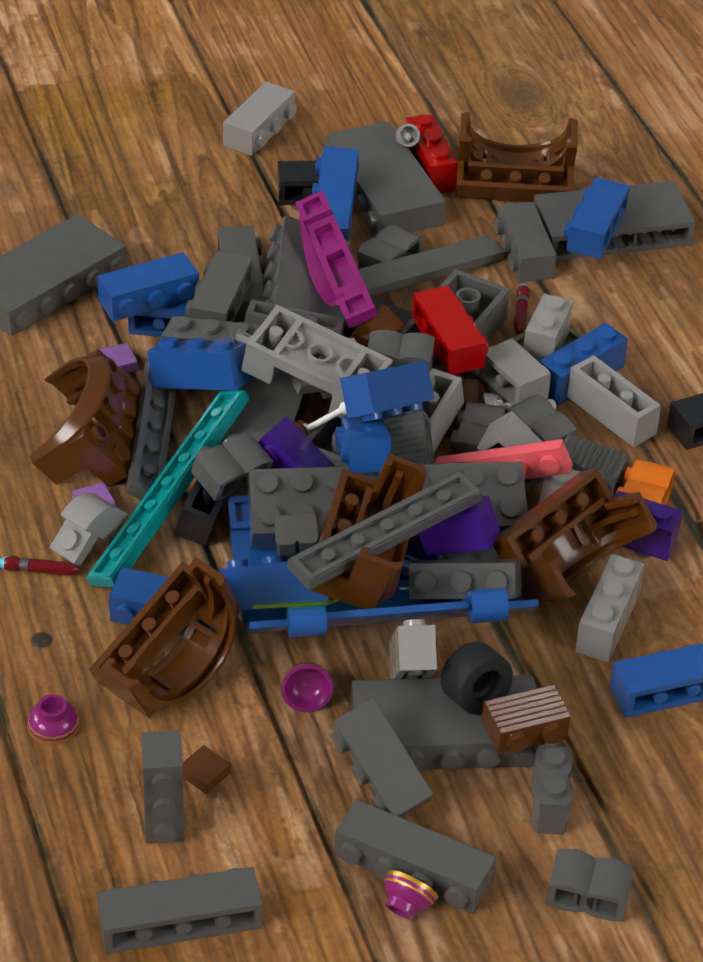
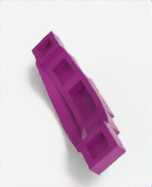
M323 190L295 202L300 214L299 225L307 266L322 300L331 307L341 308L349 328L378 316V312Z

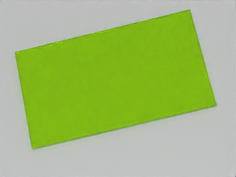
M333 598L271 601L253 605V609L329 605L341 601Z

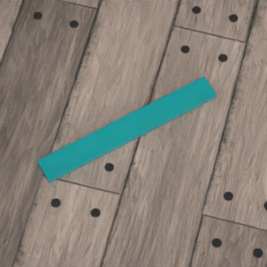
M245 390L219 391L87 575L86 579L91 586L113 587L122 567L130 569L195 478L191 470L196 454L204 447L217 446L250 400Z

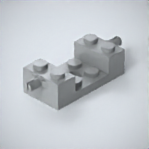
M279 305L273 308L253 336L239 329L234 338V342L246 343L241 371L268 384L272 383L281 370L333 395L329 413L338 409L340 404L344 402L340 378L391 368L393 362L392 359ZM318 353L324 355L326 358L318 359L313 355H316ZM341 414V415H339V416H337V417H339V418H341V417H347V415Z

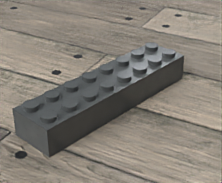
M522 461L420 464L425 466L427 471L422 490L461 471L482 491V496L489 495L501 532L528 512ZM348 468L249 469L247 492L251 549L276 548L274 526L276 516L293 515V517H297V514L314 513L317 518V527L324 526L335 485L342 469L348 470ZM379 472L357 474L376 480ZM419 533L409 538L408 544L422 543Z

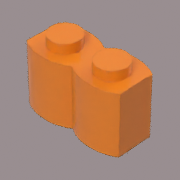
M636 459L633 467H627L623 479L624 487L619 486L617 492L621 491L628 494L640 492L644 499L666 505L673 489L676 468Z

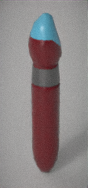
M525 283L520 284L516 292L514 329L518 334L525 330L530 289Z
M13 555L0 558V568L8 571L20 569L27 572L56 575H75L80 572V568L77 565L69 562L19 558Z

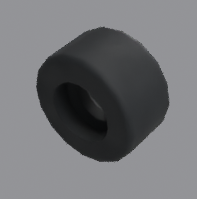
M474 641L456 649L446 660L441 672L440 684L444 694L468 714L481 715L485 700L508 695L512 686L513 671L510 663L486 643Z

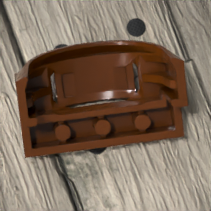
M470 112L461 114L456 197L534 202V195L573 191L578 121L569 118L565 131L550 141L530 145H513L495 142L482 137L471 126Z
M97 349L87 356L74 358L66 362L45 378L47 383L52 384L67 397L66 402L71 405L78 401L74 410L58 431L30 455L32 464L56 485L85 468L90 470L108 487L129 475L141 388L133 378L128 377L117 366L113 359Z
M388 453L376 480L342 469L334 488L319 543L422 491L427 474L425 466ZM409 539L376 556L368 554V547H362L353 568L311 589V591L362 609L376 608L377 604L395 595Z
M594 468L578 473L501 532L495 540L493 547L500 559H521V597L524 600L538 599L547 602H558L576 595L575 591L567 584L571 579L616 549L653 533L658 524L640 492L613 497L599 469ZM579 522L582 524L583 531L588 535L590 539V544L586 541L581 530L579 529L577 525Z
M197 557L190 565L182 562L89 669L96 681L148 718L156 710L170 708L196 695L214 678L224 664L234 641L237 615L242 610L226 577ZM196 620L204 621L205 623L216 629L217 634L213 633L212 631L198 623ZM188 625L185 633L171 652L157 665L152 667L157 658L181 630Z

